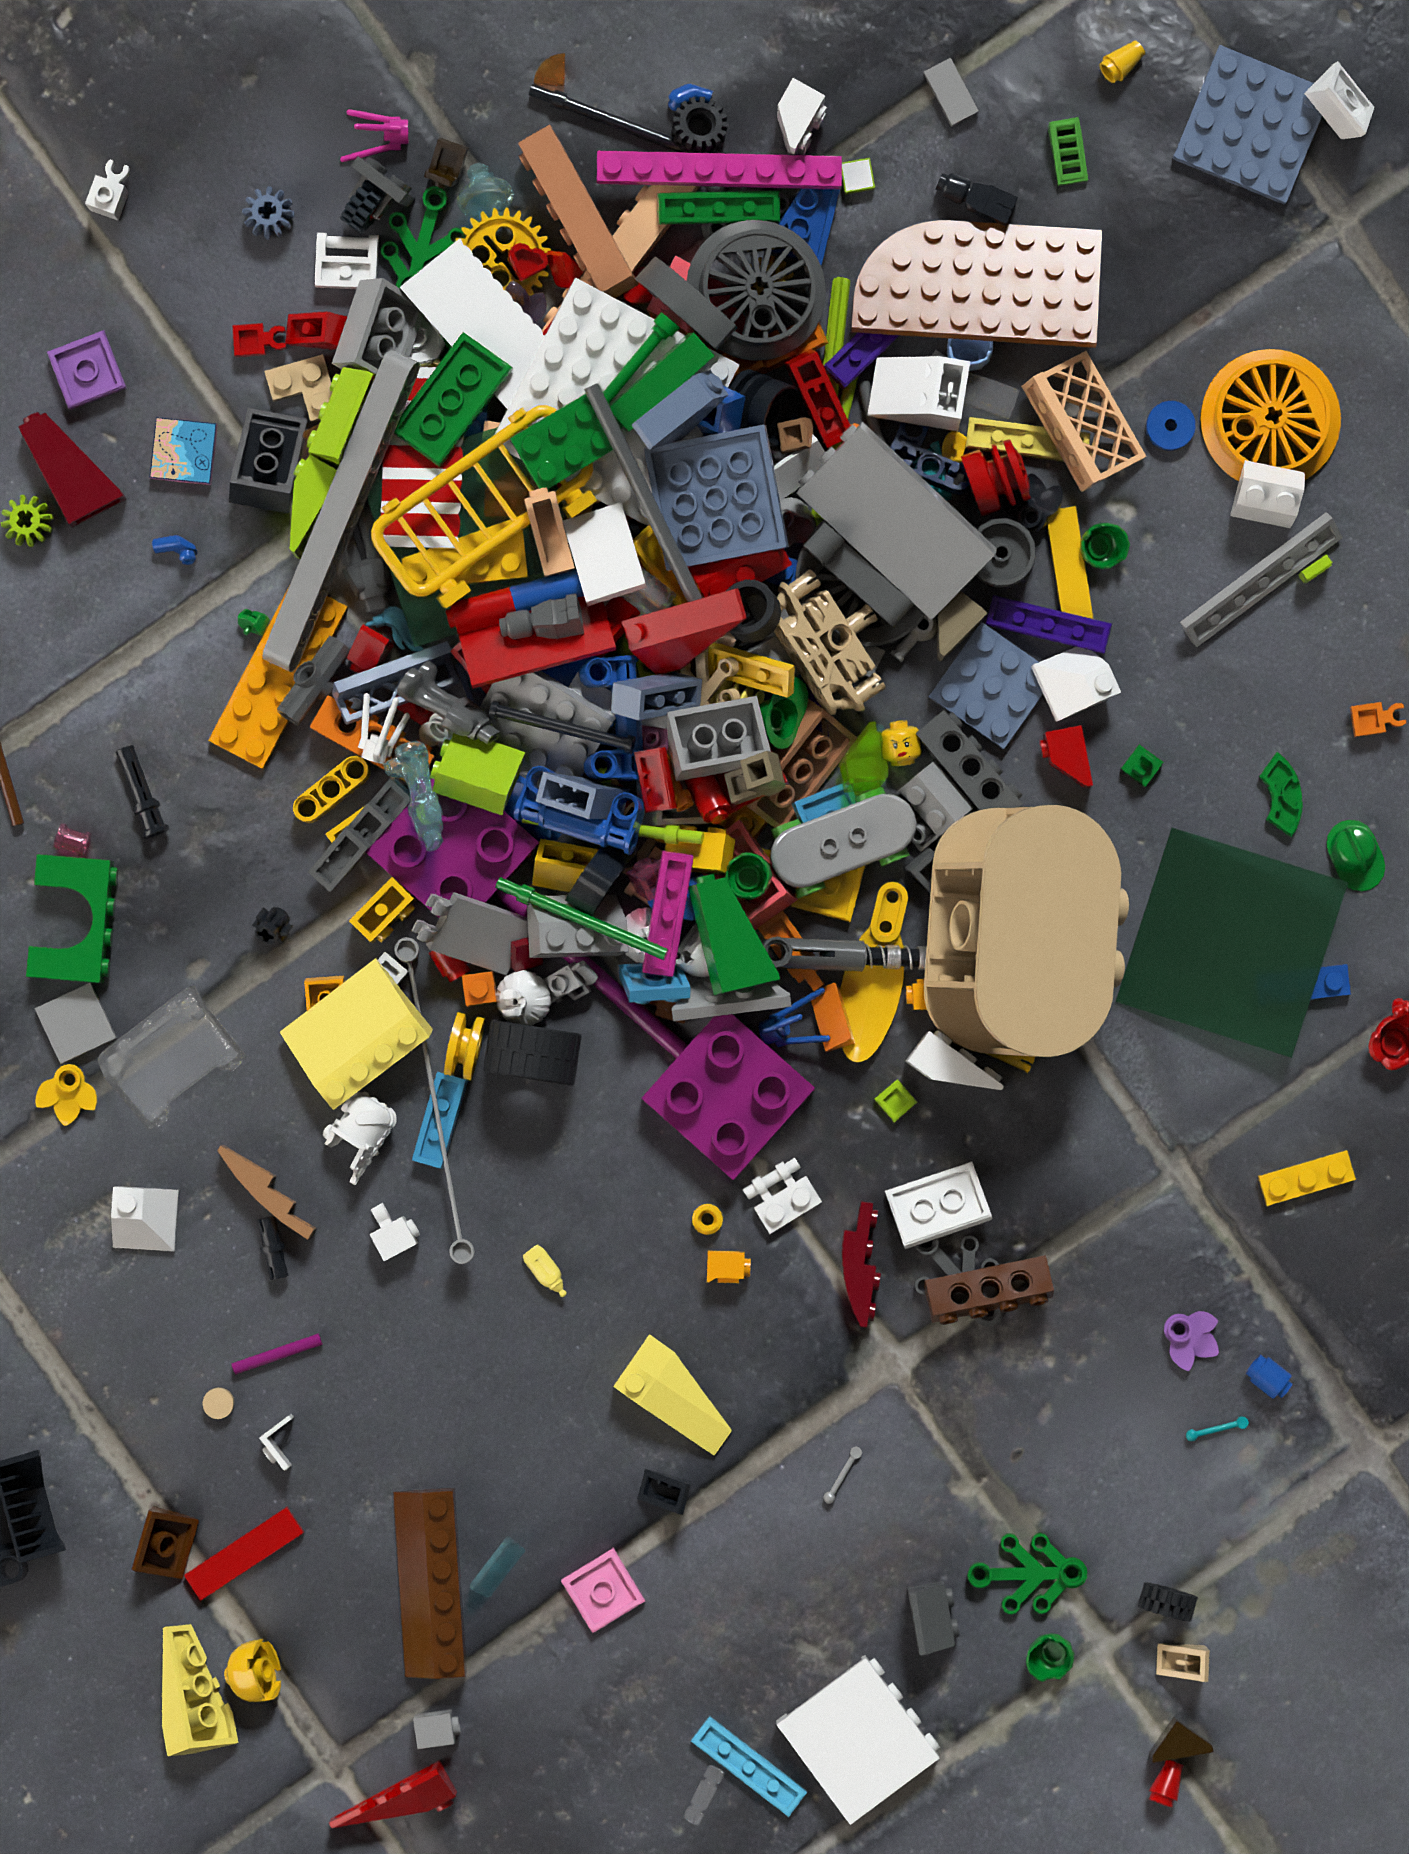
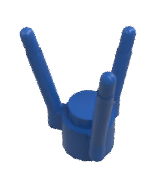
M819 988L793 1003L791 1007H786L780 1012L769 1015V1019L761 1021L758 1028L763 1042L766 1045L776 1043L779 1048L788 1044L829 1041L830 1036L828 1035L787 1038L786 1035L790 1034L789 1025L801 1020L803 1016L797 1014L784 1018L786 1015L823 994L825 989Z

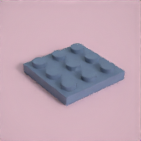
M981 622L928 698L948 712H953L962 722L1004 750L1043 694L1031 668L1032 665L1039 662Z

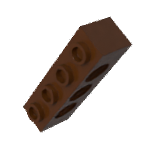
M1046 1255L925 1280L924 1286L932 1323L940 1321L941 1325L955 1323L958 1321V1317L968 1315L972 1319L987 1316L988 1311L1000 1309L1001 1312L1014 1311L1019 1308L1018 1305L1030 1303L1031 1306L1043 1305L1048 1303V1299L1053 1298L1054 1294ZM1015 1280H1023L1027 1283L1028 1289L1018 1292L1013 1289L1011 1284ZM986 1286H992L998 1291V1295L994 1298H987L982 1294L981 1290ZM961 1292L967 1296L968 1301L964 1304H956L952 1301L951 1296L954 1293Z

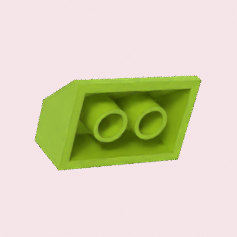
M343 367L340 375L337 373L334 375L330 385V391H332L328 403L324 402L318 415V419L321 422L317 431L312 430L307 441L310 455L338 468L375 379L373 373Z

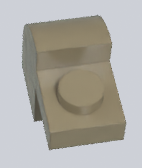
M764 751L740 760L742 768L724 774L731 803L736 805L762 795H774L786 786L778 754L770 751Z

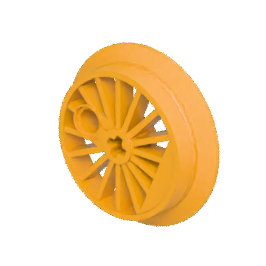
M1265 349L1244 354L1228 363L1219 371L1205 393L1200 421L1202 436L1211 457L1225 473L1235 480H1240L1244 460L1249 461L1241 456L1240 453L1251 442L1260 439L1251 459V462L1257 463L1268 436L1269 465L1276 467L1277 436L1289 464L1280 468L1305 472L1306 480L1314 475L1331 456L1339 438L1341 412L1332 384L1316 365L1306 358L1289 351ZM1269 367V397L1257 368ZM1276 367L1288 369V372L1276 398ZM1250 371L1260 398L1239 377ZM1294 374L1299 387L1283 402L1282 400ZM1234 383L1255 405L1227 394L1231 385ZM1300 393H1302L1304 401H1301L1288 407V405ZM1226 401L1250 412L1222 413L1223 402ZM1306 406L1308 407L1309 412H1310V413H1292V412L1297 411V410H1299V409H1302V408H1304V407H1306ZM1269 411L1272 415L1278 414L1279 416L1275 424L1272 420L1267 421L1265 419ZM1222 420H1233L1229 426V432L1225 433ZM1292 420H1313L1317 430ZM1237 423H1248L1252 430L1251 435H1240L1236 429ZM1291 429L1318 439L1314 449L1312 450ZM1285 435L1306 457L1297 462L1295 461ZM1231 438L1232 441L1241 445L1235 450L1228 439Z

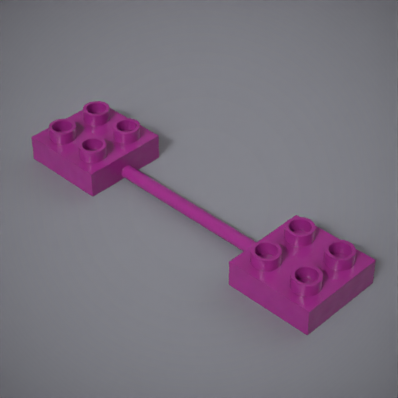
M431 779L366 851L373 860L425 906L431 894H436L450 900L453 892L487 904L495 897L509 911L527 917V905L516 901L517 897L498 890L495 886L500 877L509 880L538 848L539 842L505 811L503 815H499L432 792L435 779ZM562 957L569 964L585 961L598 976L596 982L592 985L676 1059L641 1099L732 1180L738 1176L815 1089L733 1014L714 1016L692 1042L687 1045L644 1005L629 1002L624 988L590 957Z

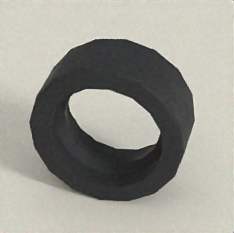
M743 580L733 584L726 591L738 588L742 600L752 595H759L766 601L767 608L762 619L756 624L748 627L738 625L730 633L733 637L743 642H756L765 639L774 632L780 622L781 608L779 600L767 585L757 580Z

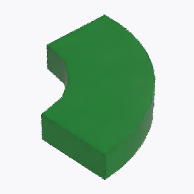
M1276 752L1259 775V779L1267 786L1271 797L1270 811L1265 820L1287 836L1292 837L1302 815V792L1294 769L1281 754Z

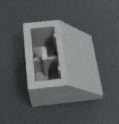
M936 760L894 794L906 801L915 814L916 831L912 842L920 852L946 832L953 823L974 808L973 804Z

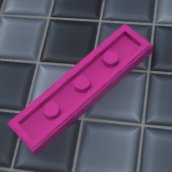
M662 851L647 940L665 947L669 951L665 960L645 953L642 966L643 973L669 977L674 975L693 855Z

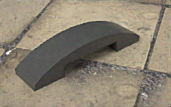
M654 257L636 277L637 282L685 321L714 349L718 350L738 328L707 298L657 257Z

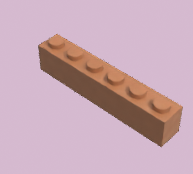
M548 125L520 141L518 144L523 153L518 156L527 172L531 169L534 171L537 178L533 179L532 182L540 196L547 195L550 203L546 207L554 221L560 219L564 228L559 231L568 246L574 244L578 253L573 256L582 271L587 269L592 278L587 280L588 284L613 298L639 285L552 127Z

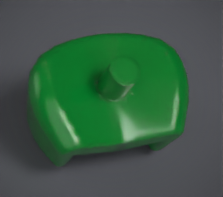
M244 609L237 616L238 624L244 630L243 633L245 635L252 632L263 636L270 622L267 615L249 609Z

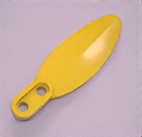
M892 881L880 887L871 924L861 935L859 941H864L869 947L881 945L884 948L886 945H899L900 948H903L900 931L908 902V894L902 884ZM890 891L897 892L899 897L896 902H889L886 896ZM881 922H890L892 925L891 930L888 932L881 931ZM866 965L863 971L844 972L840 992L855 1040V1044L842 1047L849 1060L857 1063L863 1062L872 1056L881 1045L899 1004L905 967L884 969L883 966H873L871 968L870 965Z

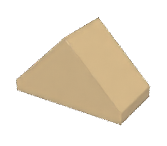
M1158 1643L1156 1674L1208 1682L1210 1650L1205 1645Z

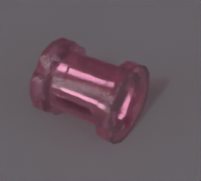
M62 823L57 831L53 849L59 850L63 848L77 853L80 858H84L92 833L88 831L81 833L69 829L67 824Z

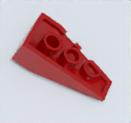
M737 588L624 620L622 625L630 651L657 675L686 667L691 663L692 659L705 652L711 644L724 637L747 619L739 589Z
M438 1760L332 1817L329 1824L331 1828L428 1812L434 1808L439 1812L454 1803L452 1798L456 1797L457 1791L441 1761Z

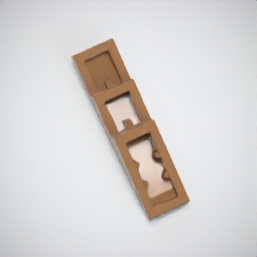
M220 1145L217 1150L249 1193L282 1223L307 1240L311 1239L317 1228L290 1213L296 1201L270 1187L276 1175L230 1148Z

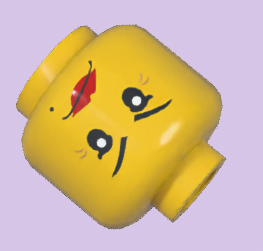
M907 720L890 722V728L883 730L880 734L883 759L891 762V766L914 764L915 759L922 753L921 741L916 734L919 729L914 726H908Z

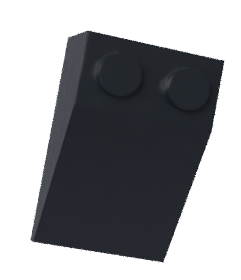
M247 408L230 479L229 503L289 514L293 499L294 480L296 478L293 473L301 459L308 419Z

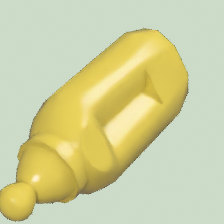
M537 1244L523 1255L525 1264L540 1284L550 1288V1290L559 1292L560 1297H565L567 1292L563 1290L560 1269L544 1248Z

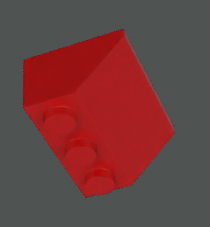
M783 548L688 567L701 595L705 598L723 593L733 584L743 580L763 582L788 568L792 563Z

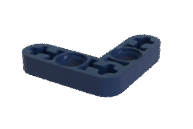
M901 422L890 448L897 455H900L902 451L907 452L908 459H904V461L911 468L913 467V461L916 460V456H919L917 468L913 470L929 485L955 495H962L968 492L971 485L963 464L922 448L931 427L919 425L923 431L921 435L910 437L905 432V428L911 423ZM928 461L935 462L939 466V471L934 475H927L922 471V465ZM944 467H946L949 469L947 475H945V480L943 481L941 480V478L943 476ZM958 474L964 475L963 480L965 482H960L959 485L953 484L954 478L952 477H957Z

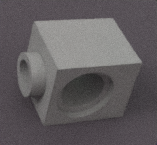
M452 1709L415 1714L413 1718L417 1749L451 1745L455 1743L456 1736L460 1735L458 1716L453 1717Z

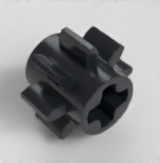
M263 907L252 924L256 928L255 933L258 939L266 944H273L276 940L283 944L293 928V925L289 924L290 917L287 912L278 907H273L270 911Z

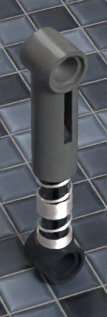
M778 936L771 937L762 942L767 953L769 946L772 944L780 947L782 951L780 960H772L776 968L863 971L866 965H870L871 968L873 966H883L884 969L910 967L912 970L913 967H917L918 970H925L927 945L925 947L918 946L916 949H910L906 945L903 948H900L899 945H886L883 948L881 945L869 947L864 941L782 938ZM792 951L819 952V957L792 956Z

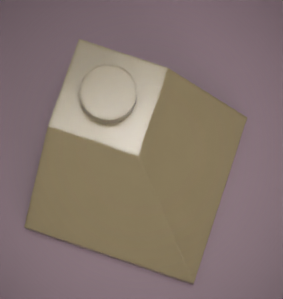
M961 591L937 614V659L940 662L987 615V612Z

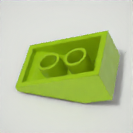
M310 454L307 460L302 458L293 473L296 478L293 488L289 550L299 559L302 557L337 471Z

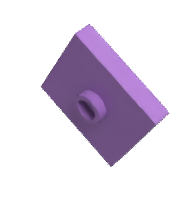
M104 330L47 352L69 410L127 388Z

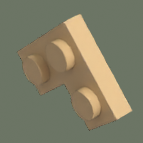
M323 354L264 371L273 402L303 394L311 423L320 420L318 415L324 402L328 403L332 395V391H330L331 379Z

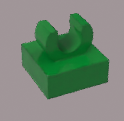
M1139 744L1120 770L1145 788L1164 762Z

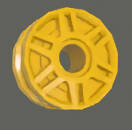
M457 1012L446 1053L445 1075L452 1076L459 1063L463 1064V1079L472 1080L481 1049L485 1018L477 1017L472 1029L466 1028V1014Z

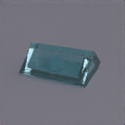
M506 1536L469 1585L470 1589L485 1597H490L525 1552L524 1547L510 1536Z

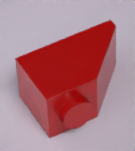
M331 312L288 314L285 343L290 346L336 350L347 316Z
M363 624L346 658L352 663L350 669L356 673H361L382 665L394 645L388 638Z
M1082 725L1045 732L1043 734L1044 740H1039L1042 758H1048L1049 765L1083 788L1092 787L1093 781Z

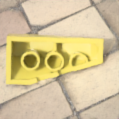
M649 1334L613 1387L715 1456L731 1433V1428L676 1353Z
M191 1624L163 1628L162 1729L168 1757L193 1754L238 1743L233 1712L229 1703L224 1704L217 1689L220 1687V1684L216 1677L212 1678L206 1666V1654Z

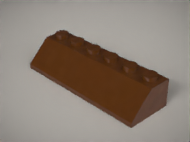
M455 1488L393 1492L405 1677L428 1679L465 1677L467 1664Z

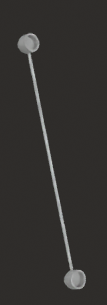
M404 937L397 941L394 951L400 961L408 964L415 1007L421 1014L412 962L419 956L420 949L414 939ZM425 1040L422 1042L458 1239L452 1243L449 1253L454 1262L467 1264L473 1259L475 1250L468 1240L462 1239Z

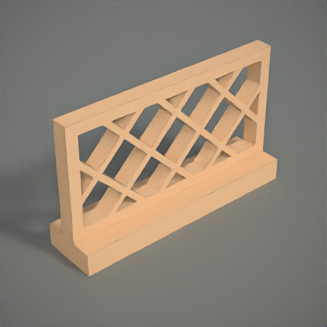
M1087 351L1033 376L1021 386L1081 492L1147 457ZM1082 362L1087 371L1086 380L1072 375L1075 364ZM1055 376L1065 380L1062 392L1052 389L1047 378ZM1070 382L1084 387L1081 399L1067 395ZM1090 389L1099 392L1102 397L1101 407L1087 402ZM1066 402L1080 406L1077 419L1068 416L1065 412ZM1085 409L1099 413L1096 426L1083 421ZM1105 416L1115 420L1117 424L1116 433L1102 428ZM1081 428L1095 433L1092 445L1086 444L1081 440L1079 436ZM1100 435L1114 440L1112 452L1098 448ZM1120 442L1129 445L1135 456L1128 459L1117 455ZM1096 455L1110 459L1107 471L1100 473L1094 463Z

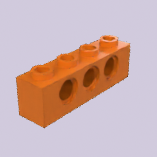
M327 695L310 728L361 757L363 749L358 748L361 739L362 720L356 721V727L352 732H342L340 722L343 717L335 699ZM349 700L344 701L350 714L357 712L351 708L353 702ZM376 715L369 717L368 735L371 732L381 733L383 726L377 723L380 718ZM390 726L387 739L390 740L397 727ZM402 731L393 747L391 757L387 756L385 764L369 762L419 789L436 757L431 754L432 747L418 739L415 744L404 739L406 733ZM398 747H406L409 750V758L403 763H397L393 759V752Z

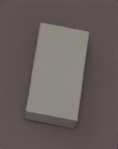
M951 58L924 71L923 74L951 127L979 113Z

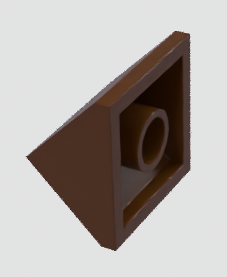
M153 1506L148 1511L131 1570L182 1579L199 1519Z

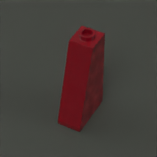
M36 412L23 419L24 424L18 426L70 526L75 527L127 500L124 493L46 413L40 415L39 412Z

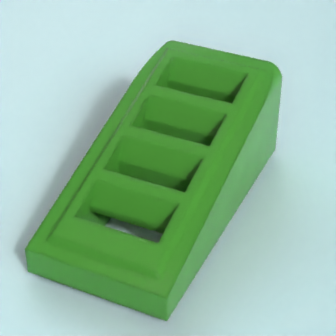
M1079 117L1049 122L1048 132L1058 186L1087 182L1088 174ZM1073 129V134L1059 137L1057 135L1059 131ZM1075 142L1076 147L1059 149V144ZM1077 154L1078 159L1061 162V157ZM1079 167L1080 172L1063 175L1062 169Z

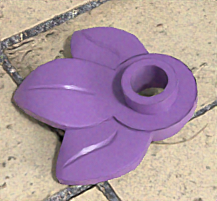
M1197 1311L1189 1316L1174 1314L1166 1320L1164 1334L1171 1342L1169 1354L1180 1368L1189 1371L1194 1363L1195 1356L1207 1358L1219 1354L1217 1342L1210 1333L1217 1325L1218 1320L1213 1315L1203 1311ZM1178 1323H1182L1185 1328L1184 1332L1180 1335L1175 1334L1173 1330L1174 1326Z

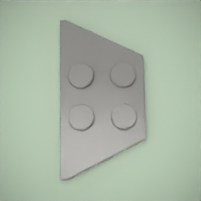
M707 976L696 979L690 986V998L677 1001L672 1007L673 1021L785 1008L791 1007L790 993L772 981L714 995L710 977Z

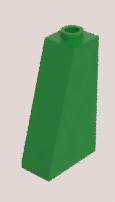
M694 332L684 336L609 405L620 429L623 428L626 432H630L635 421L690 379L715 356Z
M714 874L696 878L697 884L689 886L688 889L714 995L779 980L780 976L726 878L715 880Z

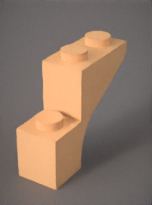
M546 487L529 492L530 497L524 499L544 576L548 577L574 570L575 567L555 491L548 492Z

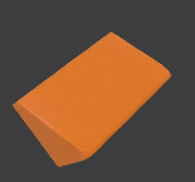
M836 982L823 987L825 992L811 1001L821 1036H830L829 1041L823 1042L825 1052L855 1044L840 988Z

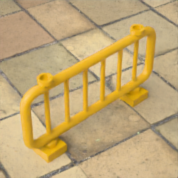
M538 405L526 412L523 407L508 417V420L511 422L508 426L407 498L399 502L396 497L381 507L384 514L374 522L371 529V540L376 550L406 591L417 597H424L440 590L442 594L436 598L443 608H448L471 591L464 580L456 582L454 578L530 525L527 511L517 518L478 462L499 448L529 492L534 491V487L503 444L509 438L528 428L537 419L546 417L557 409L548 405ZM593 462L582 468L580 473L567 482L566 479L560 481L562 486L555 491L558 504L563 500L567 502L562 507V510L568 518L575 517L597 501L590 490H586L583 493L580 490L591 479ZM472 466L512 521L493 536L453 481V479ZM446 484L450 486L487 539L468 554L428 500V497ZM421 502L427 507L462 557L443 572H441L402 517ZM396 520L401 524L437 575L425 584H417L412 579L383 537L384 529Z

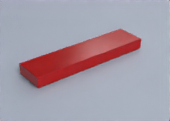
M287 1506L184 1574V1576L201 1601L304 1533V1530Z

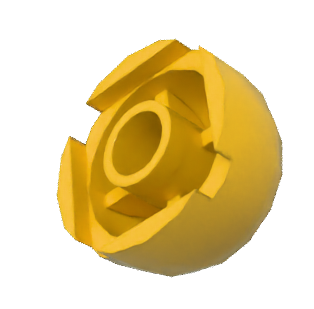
M263 1639L248 1641L238 1646L231 1653L224 1672L225 1681L230 1685L232 1691L239 1698L248 1702L274 1700L281 1688V1680L276 1681L275 1670H281L277 1652L269 1641L262 1642Z

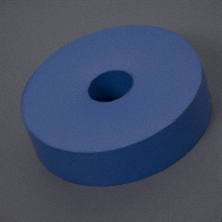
M1162 402L1156 405L1147 417V436L1152 444L1159 449L1165 451L1181 449L1188 444L1194 435L1196 426L1194 415L1186 405L1180 402ZM1167 421H1173L1176 424L1174 431L1166 429L1165 423Z

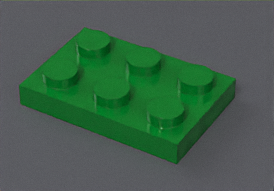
M586 393L509 438L538 489L546 487L549 489L613 450Z

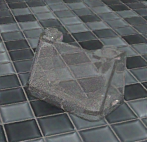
M190 986L179 992L108 1046L99 1055L98 1064L107 1082L144 1126L150 1130L154 1126L158 1127L168 1120L171 1110L169 1103L216 1067L221 1071L236 1069L247 1055L197 988Z

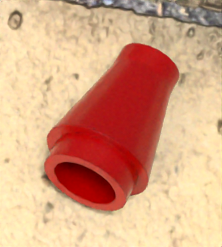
M1171 1760L1165 1761L1163 1768L1149 1789L1151 1792L1149 1800L1170 1808L1173 1807L1174 1801L1178 1802L1181 1772L1183 1769L1182 1764Z

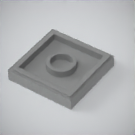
M88 983L35 1008L60 1064L117 1038L92 983Z

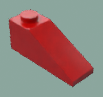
M809 349L784 361L794 386L800 391L802 402L826 448L843 441L840 437L851 425L817 351Z

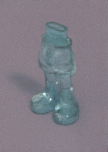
M418 741L407 742L398 746L395 749L396 758L388 760L383 766L385 773L389 777L404 778L410 792L408 814L418 834V839L424 841L427 851L431 852L437 850L443 843L441 835L443 830L442 808L438 802L436 792L432 791L428 763L429 754L425 744Z

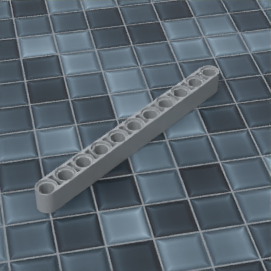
M389 350L385 354L263 650L262 657L264 660L289 672L296 669L302 658L419 373V362L393 350Z

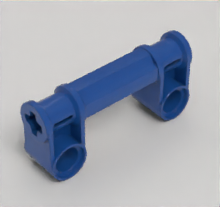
M635 655L595 658L581 666L579 679L587 688H613V682L637 678L636 662L639 659ZM592 665L597 666L601 670L602 676L600 681H595L590 676L589 671ZM615 714L616 735L623 737L632 735L636 737L632 754L624 753V749L620 748L596 752L585 760L584 771L590 779L596 781H638L639 777L634 752L644 750L642 720ZM597 758H602L606 762L607 770L604 774L599 773L595 769Z
M536 766L529 770L521 795L516 803L514 811L515 820L521 821L525 819L538 823L540 828L581 839L601 847L609 845L624 850V853L627 855L633 853L645 815L644 804L641 798L631 793H620L612 801L607 819H587L535 802L539 789L537 785L539 777L543 772H556L544 766ZM633 800L635 804L634 811L630 815L625 816L623 806L627 801ZM530 809H534V810H537L538 813H535V812H532V811H529V810H530ZM615 835L624 837V839L615 838Z

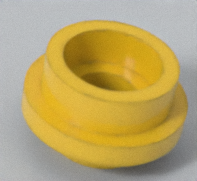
M703 1204L693 1213V1226L702 1234H713L722 1226V1213L712 1204ZM706 1213L711 1214L714 1218L713 1223L710 1225L702 1223L701 1218Z

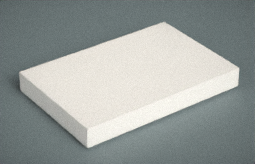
M621 502L563 521L588 606L647 588Z
M973 1162L885 1191L905 1249L992 1220V1215Z

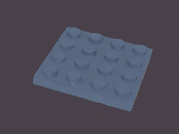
M1219 45L1172 159L1285 205L1322 117L1304 94L1314 83Z
M763 424L674 442L651 450L649 448L644 449L652 495L687 567L788 548L766 425ZM664 555L666 571H671L672 569Z

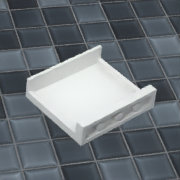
M866 1655L861 1657V1661L788 1715L784 1714L776 1720L778 1728L850 1825L940 1759L936 1751L940 1748L939 1744L930 1733L923 1734L918 1727L922 1722L912 1708L906 1711L900 1703V1700L903 1698L900 1691L893 1682L890 1685L886 1684L881 1677L885 1673L883 1668L875 1658L869 1661Z

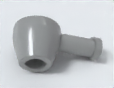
M925 615L923 619L928 622L929 627L926 630H921L916 626L890 654L902 663L904 657L917 641L924 642L933 638L937 632V620L935 617L931 620Z

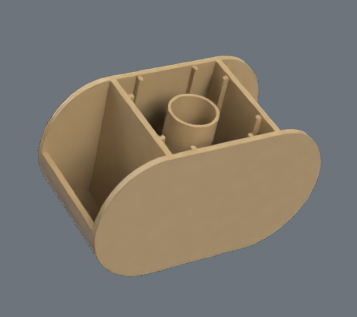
M1060 805L989 808L963 816L953 823L939 840L932 865L924 999L931 1020L938 1030L950 1038L953 1043L965 1049L986 1054L1052 1057L1069 1053L1084 1045L1104 1023L1111 1008L1113 989L1120 985L1124 976V958L1122 953L1116 950L1118 926L1125 922L1128 915L1129 898L1127 892L1121 888V866L1116 849L1106 832L1092 818L1076 809Z

